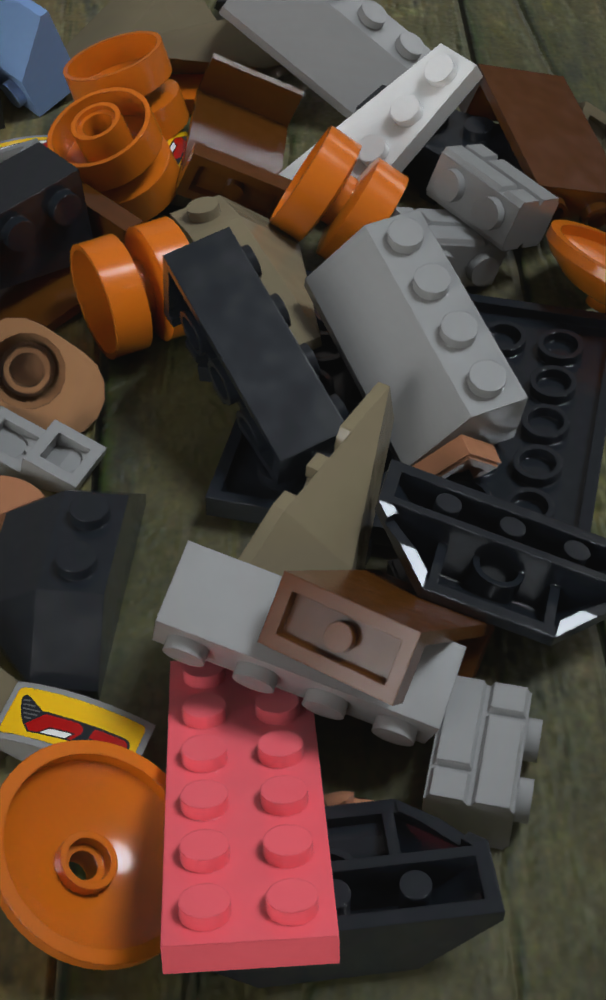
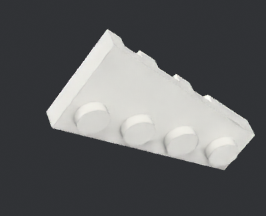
M440 43L337 126V129L362 145L358 160L350 175L357 179L365 168L378 157L402 172L481 80L483 75L478 66ZM314 146L278 175L292 180Z

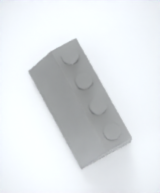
M227 0L219 11L221 16L346 118L355 113L356 107L381 85L388 86L431 51L416 34L407 31L389 16L380 4L372 0Z
M419 209L364 225L305 278L304 287L362 398H365L378 381L390 386L394 423L389 449L396 461L413 466L461 434L493 445L514 438L528 396Z
M188 540L155 620L152 640L164 644L162 651L167 656L190 666L203 667L205 662L208 661L234 671L232 678L237 683L258 692L273 693L275 688H279L303 698V707L322 717L342 720L345 714L368 722L373 724L371 731L374 735L393 744L413 746L415 741L425 744L440 730L466 646L453 641L425 646L403 704L391 706L258 643L257 641L282 576Z

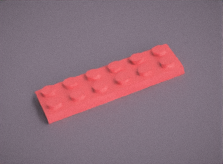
M170 661L160 943L163 974L340 964L339 928L314 713L302 706L303 698L279 688H275L273 693H262L249 689L232 678L234 671L206 661L203 667H195L179 661Z

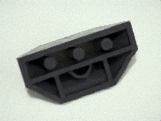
M391 460L377 500L375 512L418 598L548 646H552L606 619V538L399 461Z
M65 490L6 513L0 531V651L20 674L22 682L46 685L81 694L95 700L100 699L146 507V494L99 490Z
M396 799L325 806L339 928L340 964L211 972L257 988L420 969L504 920L505 909L489 842L487 839L471 832L465 835L443 820Z

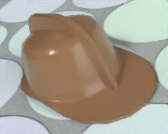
M5 318L0 320V406L7 408L45 430L56 419L79 433L86 431L98 419L105 402V382L97 364L82 350L42 324L27 318Z

